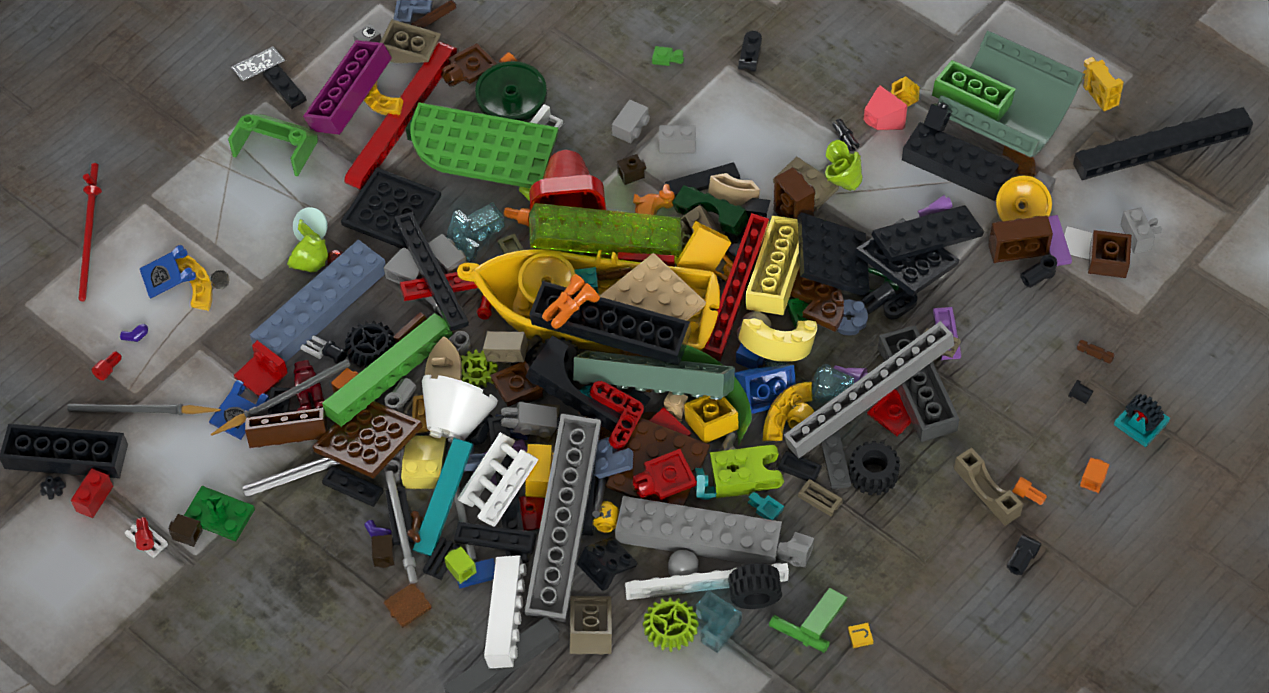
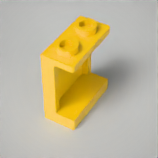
M695 221L692 226L694 230L692 236L680 256H675L676 267L706 270L714 273L731 245V241L727 236Z

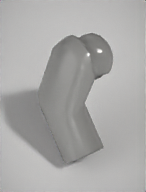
M735 433L727 434L721 446L723 451L735 449V446H733L737 438Z

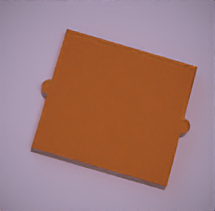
M414 583L383 602L390 611L391 617L395 618L402 628L432 608L424 597V593H421Z

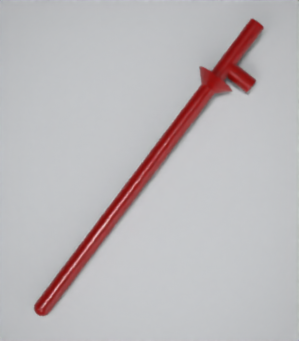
M97 163L91 164L90 175L85 174L83 176V179L89 186L83 188L84 193L88 195L78 297L82 302L86 300L95 198L102 192L97 187L99 166Z

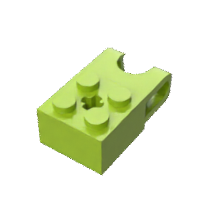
M765 445L710 452V467L716 490V498L747 495L755 491L780 488L784 483L782 473L778 470H768L764 467L766 464L777 460L779 455L778 448L775 445Z

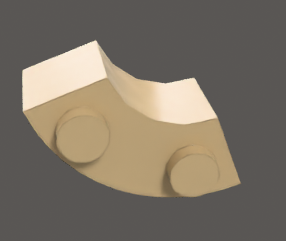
M725 173L710 177L708 193L717 199H725L732 205L741 206L752 198H759L760 189L752 180L736 179Z

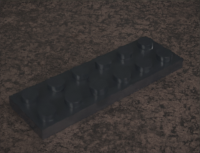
M966 205L875 229L871 235L887 259L893 262L982 237L984 230Z

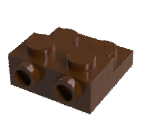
M526 361L490 375L491 381L507 407L521 401L530 403L543 397L544 389L531 383L525 377L530 368Z

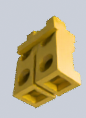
M1094 57L1084 60L1086 70L1082 72L1085 74L1083 88L1086 91L1089 90L1090 95L1103 111L1118 106L1124 82L1120 78H1113L1103 60L1096 61Z

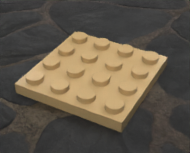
M654 253L600 295V297L686 321L706 305V302Z

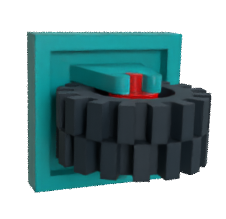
M1138 394L1129 402L1125 411L1115 420L1114 426L1144 447H1147L1169 423L1170 418L1164 414L1161 406L1156 405V401H1152L1150 396L1147 398L1145 394Z

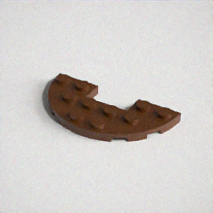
M799 266L790 296L809 304L803 311V318L816 321L817 324L836 332L844 314V300L841 291L835 287L800 277Z

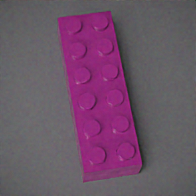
M359 40L353 43L303 115L310 129L322 133L341 134L392 59L384 43Z

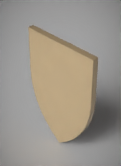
M444 336L429 354L425 375H432V379H437L438 376H445L462 381V363L459 352L454 344Z

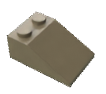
M391 19L380 43H384L392 57L390 62H429L441 34Z
M571 596L570 654H611V596Z

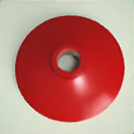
M526 495L520 497L524 530H537L541 525L545 499L542 497H525Z

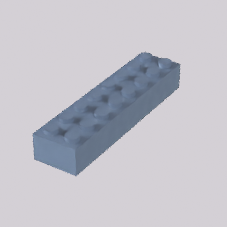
M357 240L250 334L252 344L258 340L286 363L301 349L302 345H306L308 340H312V336H316L385 275V259L360 240Z

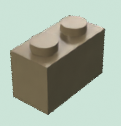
M488 331L483 351L487 362H524L529 344L525 332Z

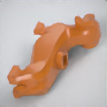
M665 184L662 190L659 191V194H647L643 197L634 194L633 203L636 204L637 227L635 231H632V229L627 230L626 238L629 247L648 244L652 238L654 227L658 226L657 211L663 207L669 209L674 206L672 202L675 199V194L673 191H670L669 184Z

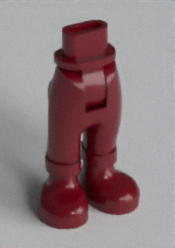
M309 360L299 361L294 364V387L317 375ZM320 382L296 394L300 405L297 411L312 409L309 393L312 395L315 409L324 408L322 403L325 400Z

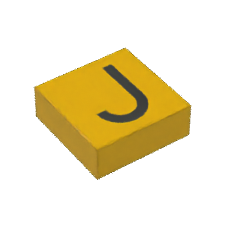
M868 623L848 627L853 648L873 644Z

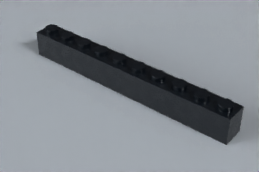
M1244 107L1233 108L1223 113H1215L1212 116L1201 117L1172 127L1149 131L1139 136H1131L1128 139L1117 140L1106 145H1098L1088 150H1081L1075 153L1073 165L1081 180H1086L1249 135L1253 122Z

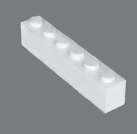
M520 555L496 557L484 654L489 668L513 667L514 658L518 656L516 641H519L518 625L521 624V614L519 611L520 608H523L521 593L525 591L523 576H526L527 573L526 564L522 563Z

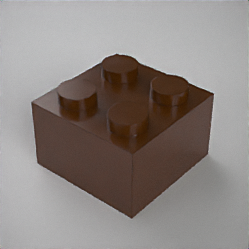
M1094 230L1090 242L1088 274L1126 278L1130 267L1132 235Z

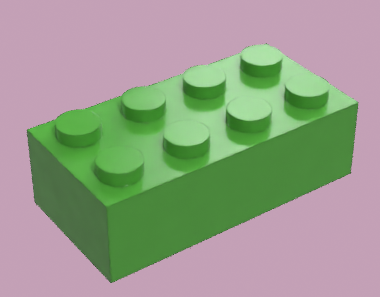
M951 60L935 79L932 96L939 99L943 95L999 121L1012 105L1016 89Z

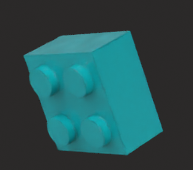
M596 267L574 270L575 274L579 275L585 283H588L599 293Z

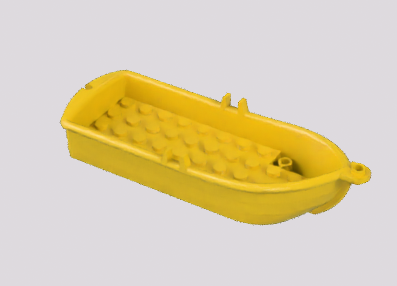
M531 249L506 253L492 258L481 265L463 263L457 269L460 279L474 282L500 316L518 332H525L526 338L530 340L535 335H538L542 338V342L545 343V339H550L553 335L557 339L563 337L565 341L571 340L572 344L578 346V349L642 356L532 325L529 314L534 303L524 297L518 284L519 271L524 262L533 255L544 252L563 256L570 262L574 270L596 267V273L600 270L628 266L634 269L641 262L619 260L615 252H612L611 259L602 258L601 250H598L596 257L555 250ZM668 266L706 302L702 309L687 320L691 324V335L687 345L703 352V348L712 334L718 317V312L711 310L719 309L720 288L717 276L711 271ZM597 279L598 295L600 296L620 279L598 281Z

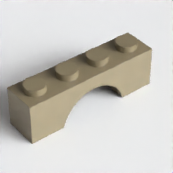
M972 447L956 457L954 470L1004 526L1021 516L1023 503L1011 490L1005 491L992 480L984 460Z

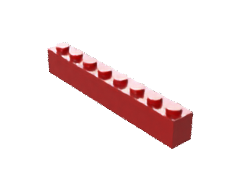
M753 213L750 215L720 299L716 324L703 348L704 353L720 362L768 229L769 219Z

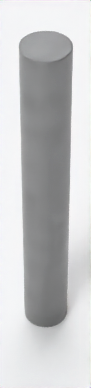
M605 478L598 479L592 511L593 517L600 516L606 484Z

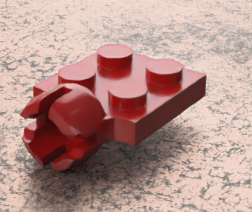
M681 449L645 462V471L633 476V486L635 490H639L636 493L641 498L656 494L661 500L697 485Z

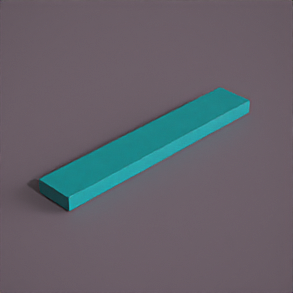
M453 438L419 531L421 540L419 543L415 542L413 551L431 556L435 550L473 448L472 443Z

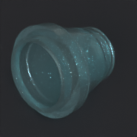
M822 364L821 367L817 368L814 376L812 396L819 403L831 401L854 384V377L831 368L828 364Z

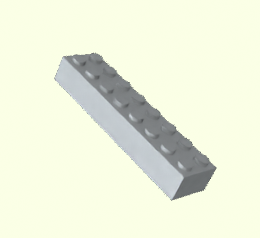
M623 496L615 529V537L618 543L672 552L689 550L696 556L745 564L759 563L772 565L776 563L782 522Z

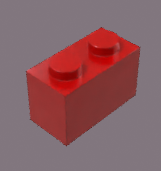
M91 468L71 499L76 512L94 518L113 488L109 475Z

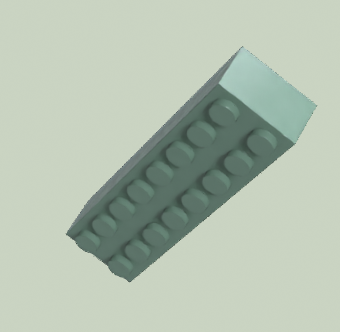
M588 350L574 357L573 380L580 381V384L603 381L609 385H616L620 389L635 387V390L638 391L654 389L653 392L655 393L672 391L674 395H684V393H689L692 397H703V395L710 396V399L715 400L722 399V397L734 390L735 367L687 361H681L678 366L649 357Z

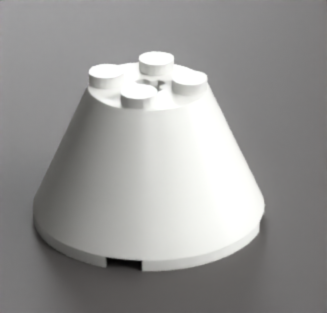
M425 375L422 379L427 429L430 431L429 435L432 437L441 438L442 436L448 438V441L451 443L453 438L463 441L497 406L498 400L492 394L488 397L482 394L483 389L472 384L445 376H438L437 379H432V375Z

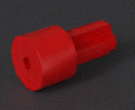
M114 351L105 360H100L91 369L94 376L104 381L113 372V367L121 361V354Z
M145 517L137 519L136 547L142 551L150 550L154 546L153 532L149 530L148 521Z

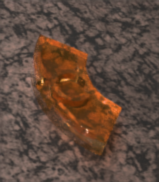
M1004 146L1002 155L1019 165L1017 174L1034 177L1036 170L1034 157H1029Z

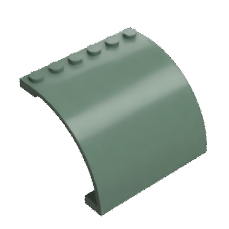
M987 30L970 68L1015 88L1010 108L997 121L943 95L940 96L938 102L948 105V109L952 110L950 120L1024 155L1034 157L1044 148L1057 130L1085 74Z

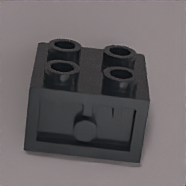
M613 537L586 546L577 562V565L602 591L609 588L615 575L635 568L638 564Z

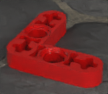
M596 381L590 389L591 397L621 414L609 437V443L615 449H622L632 435L644 411V406L639 400L606 382ZM599 388L602 389L601 393L597 392ZM612 397H619L622 403H614ZM633 407L636 408V412L632 411ZM622 421H628L631 424V428H625L622 425ZM620 432H621V433L623 434V436H622V438H621V441L618 442V441H616V440H617L618 435H619Z

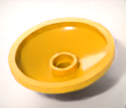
M1016 176L1005 182L998 191L996 208L1002 221L1032 218L1034 216L1048 215L1049 217L1052 209V199L1047 187L1038 179L1030 176ZM1022 203L1024 209L1019 208L1018 204Z
M551 252L539 253L524 262L519 271L518 284L524 297L534 303L542 281L567 288L570 284V278L575 272L570 262L563 256Z

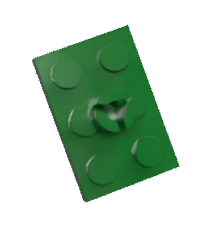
M201 486L184 516L200 521L202 529L236 542L255 511V507L249 503Z

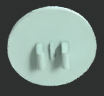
M312 207L300 210L293 221V232L299 241L304 238L301 232L298 231V223L302 219L304 223L323 239L327 231L325 215L319 209Z

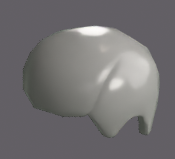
M689 550L675 551L670 556L668 562L670 576L691 575L697 573L699 567L698 558Z

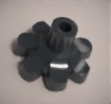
M51 475L47 476L45 482L40 484V494L42 496L47 494L48 499L52 500L54 499V494L57 496L63 494L61 489L65 488L66 484L59 476L54 479Z

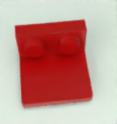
M257 340L252 345L254 357L234 374V378L242 381L245 387L259 397L262 393L266 394L271 387H274L288 374L285 361Z

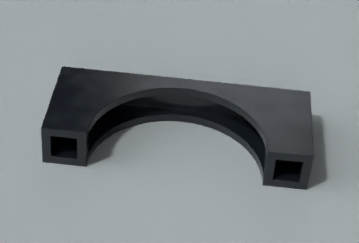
M552 335L530 366L525 377L531 383L546 390L548 394L554 395L562 400L564 404L579 411L581 415L601 420V427L613 432L621 414L584 395L573 386L564 368V356L568 345ZM635 388L628 394L639 400L643 404L644 409L651 399L641 391L635 390ZM621 399L613 401L616 404L622 403ZM633 407L632 411L636 412V408ZM622 421V425L625 428H631V424L628 421ZM620 432L618 437L622 438L623 434Z

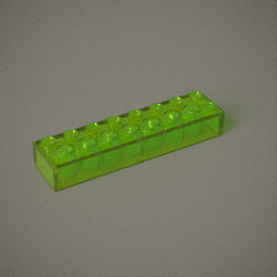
M538 203L534 204L529 213L531 248L597 254L598 250H601V254L612 255V252H615L616 255H618V252L654 253L677 257L682 252L680 217Z

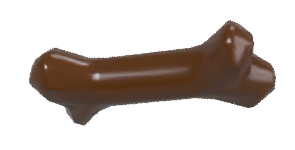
M414 510L411 512L412 527L408 530L407 535L412 538L413 542L419 543L421 540L419 528L424 518L420 516L418 511Z

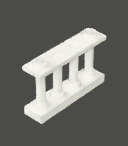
M501 432L457 498L458 501L470 507H473L475 504L481 509L477 517L494 527L539 460L522 449L518 453L512 448L515 440ZM507 454L514 459L508 470L501 465ZM496 471L503 476L497 486L490 481ZM485 488L492 493L486 503L479 498Z

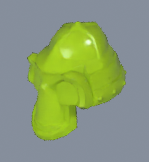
M832 141L826 150V157L832 163L827 166L825 171L827 181L845 190L855 191L863 179L861 174V156L858 152L850 154L847 145L843 141Z
M300 219L298 231L301 232L304 238L293 249L287 265L293 269L317 272L325 266L328 257L325 239L322 240L320 235L304 223V220Z

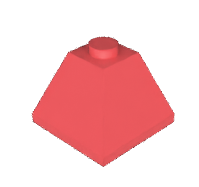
M879 86L864 110V121L876 130H903L905 128L908 105L882 86Z

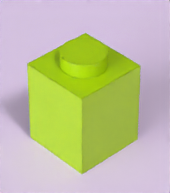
M462 547L451 550L444 557L446 567L460 584L477 573L474 561Z

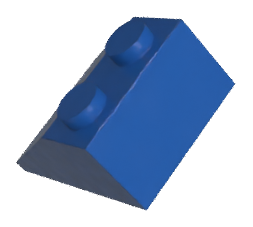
M793 364L748 369L735 372L734 376L748 397L751 414L769 410L780 393L796 384Z

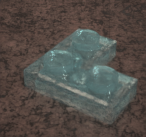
M457 210L453 213L446 238H450L454 242L455 247L458 250H462L467 260L471 262L476 259L480 245L467 235L472 220L463 212Z

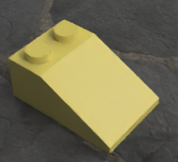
M414 436L405 445L401 473L405 489H435L445 463L447 438L442 436L441 438Z

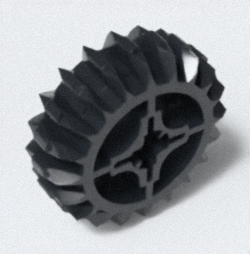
M373 320L371 324L367 321L365 325L358 323V328L352 327V332H348L345 339L347 357L349 360H352L353 364H358L360 368L364 365L365 368L396 344L394 332L389 329L388 325L383 326L382 322L376 324Z

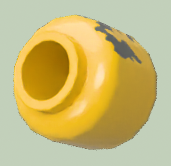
M609 501L602 502L600 516L593 517V525L598 531L607 533L616 528L619 516L618 507Z

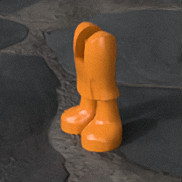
M574 274L570 278L568 287L544 311L542 318L545 321L553 319L551 326L554 329H558L565 324L575 311L579 310V307L588 300L595 303L600 299V296L579 275ZM580 291L574 299L571 298L576 292Z

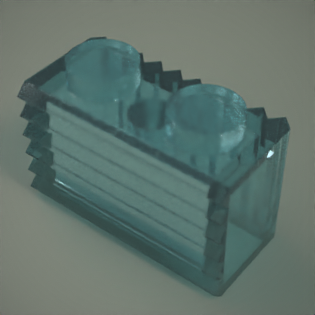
M493 202L461 219L462 229L473 243L484 240L489 234L499 232L505 226L504 216Z

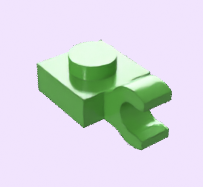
M655 46L652 64L670 66L671 62L683 64L684 51L675 50L673 52V48Z

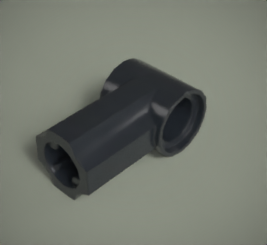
M1044 255L1040 262L1022 272L1020 277L1024 285L1031 288L1044 279L1053 278L1057 268L1056 257Z
M1022 534L1006 568L1015 575H1023L1031 559H1034L1039 552L1042 543Z

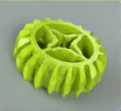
M671 597L667 602L662 598L660 600L661 604L654 602V608L649 607L647 609L648 613H645V621L643 622L644 634L648 636L649 642H653L655 648L661 645L662 651L666 647H669L670 652L673 651V647L680 651L681 645L687 647L688 641L693 642V635L698 633L699 622L697 621V614L693 613V607H688L686 601L680 604L679 598L676 602L672 601ZM677 614L682 616L687 623H684L683 620L678 619ZM655 626H658L659 629H662L664 631V634H661L659 631H657Z

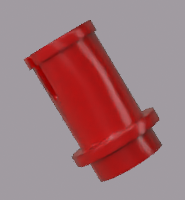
M484 295L481 298L477 314L480 319L486 320L492 315V305Z

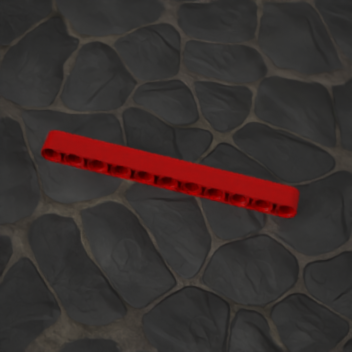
M439 42L436 45L429 62H424L400 96L403 100L401 114L388 113L347 171L344 179L345 184L362 190L376 167L379 168L406 130L416 111L418 102L425 103L441 80L442 69L449 65L448 58L457 54L456 47L443 42Z

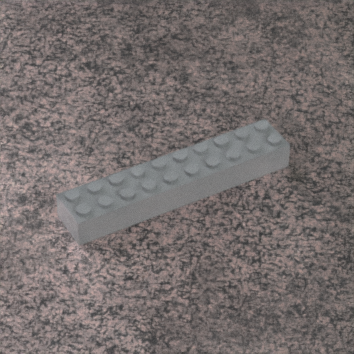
M561 414L526 601V616L542 619L547 617L549 620L566 622L600 436L601 420Z

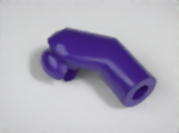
M140 324L131 332L121 331L120 339L138 342L148 333V326Z
M369 520L364 524L371 538L372 536L392 535L390 529L378 528L373 520Z

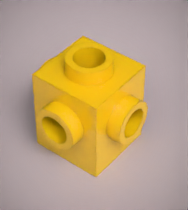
M905 76L892 83L891 94L910 106L919 101L920 87Z

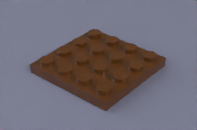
M373 401L342 427L335 423L312 447L314 452L374 479L423 426L421 421Z
M640 418L627 444L622 449L629 448L633 451V469L610 475L606 488L632 498L685 506L692 488L661 500L656 494L641 498L636 493L639 490H635L633 486V476L645 471V462L681 449L695 477V468L702 467L710 449V444Z

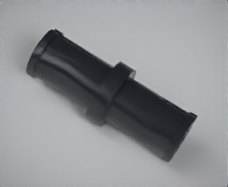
M837 119L836 121L839 126L833 122L832 127L839 134V139L847 145L849 151H856L853 145L858 149L860 144L853 137V132L846 127L842 119Z

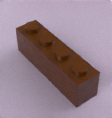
M324 408L249 417L245 421V432L249 448L319 440L328 430Z

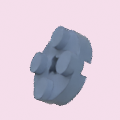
M844 300V314L842 322L837 329L838 333L856 335L863 327H866L868 313L863 302ZM851 315L853 317H851V320H847V317L844 316Z

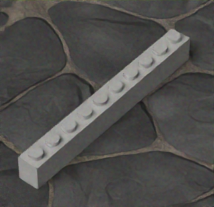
M941 321L785 433L784 437L787 446L798 459L952 348L954 346L953 334Z

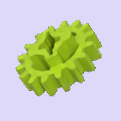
M475 349L473 354L468 351V356H461L463 382L479 388L480 385L486 388L487 382L493 383L490 375L497 373L498 365L496 362H487L483 350L481 353H478L477 349Z

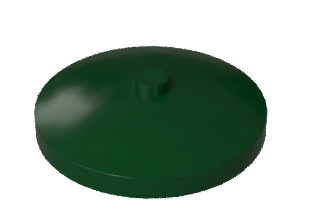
M516 61L502 62L490 67L480 76L475 88L478 107L485 115L525 121L535 116L545 104L547 86L542 74L533 66Z

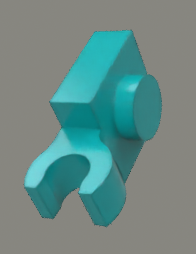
M752 492L748 497L750 499L748 504L757 508L756 513L764 519L776 520L784 510V506L769 495L763 499L757 493Z

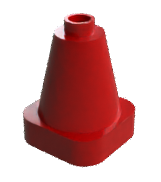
M562 150L553 154L548 161L543 179L535 182L529 191L533 237L538 229L541 230L543 226L560 224L559 226H567V228H572L574 232L578 233V237L581 239L580 248L602 244L608 236L603 183L598 178L590 175L583 158L578 153Z

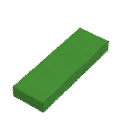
M829 588L801 625L800 631L819 640L846 603L847 597Z

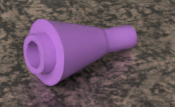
M943 195L930 204L929 207L919 210V217L948 210L953 207L949 197L946 198Z
M835 365L833 369L834 373L843 375L854 383L868 374L867 368H843Z

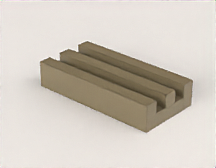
M810 479L798 493L800 499L831 517L843 502L841 497ZM810 487V488H812L813 490L817 491V492L820 493V494H816L815 492L811 491V490L808 489V488ZM823 496H825V497H827L828 499L834 501L835 503L833 504L832 502H830V501H828L827 499H825Z

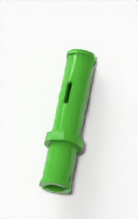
M774 615L770 620L769 627L803 642V645L806 647L811 646L822 653L827 651L830 641L821 637L817 640L800 631V627L777 615Z

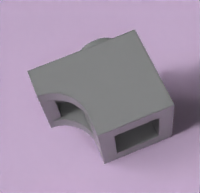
M795 532L790 541L779 543L777 558L787 561L796 567H806L813 550L814 538Z

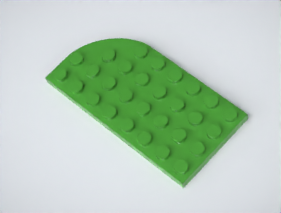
M419 102L410 127L411 140L417 155L431 168L443 173L531 188L535 182L543 179L559 132L558 127Z

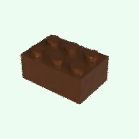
M794 167L775 177L773 210L779 217L798 219V215L801 212L814 216L815 189L804 180L803 175L797 172Z
M1048 215L992 223L988 246L993 263L1049 255L1053 232Z

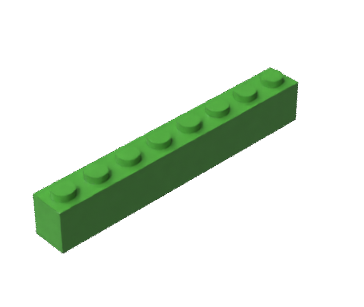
M435 313L326 399L322 403L325 415L341 427L349 422L371 402L379 398L387 389L406 376L413 368L421 364L429 356L439 340L444 336L449 339L453 335L446 321Z

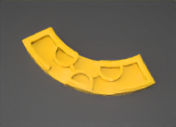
M377 81L364 99L368 107L379 114H401L402 98L382 95L379 92Z
M189 255L176 259L180 273L189 267L196 274V278L189 281L193 289L191 307L209 311L213 292L206 270Z
M812 382L794 384L778 395L765 419L763 441H783V430L789 411L797 403L812 401Z

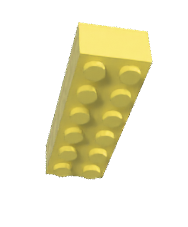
M772 216L746 291L747 310L784 315L800 266L798 219Z

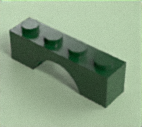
M683 185L672 202L676 212L682 215L687 214L699 205L708 212L716 213L719 215L718 222L722 231L737 237L749 221L746 210L742 206L732 205L725 199H717L710 193H702L695 187Z

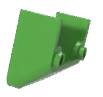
M247 114L242 116L228 138L232 155L235 158L252 131L290 142L292 145L297 146L291 156L294 175L297 177L318 142L315 130L263 114Z

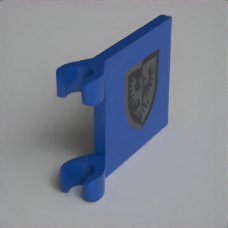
M178 245L172 252L139 268L150 299L182 282L191 281L196 278L195 272L189 267L180 273L176 259L184 258L188 255L187 250L182 245Z
M237 380L229 395L218 408L221 411L215 412L209 423L220 428L235 416L243 414L245 410L249 411L248 409L257 407L270 400L269 396L262 393L257 403L254 404L239 396L245 391L246 387L242 381ZM245 422L225 432L241 440L246 434Z

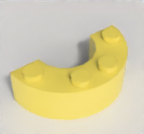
M755 318L743 319L738 338L748 350L763 358L781 362L797 361L810 354L817 332V323L811 320L798 321L796 329L792 331H779L770 328L762 320Z

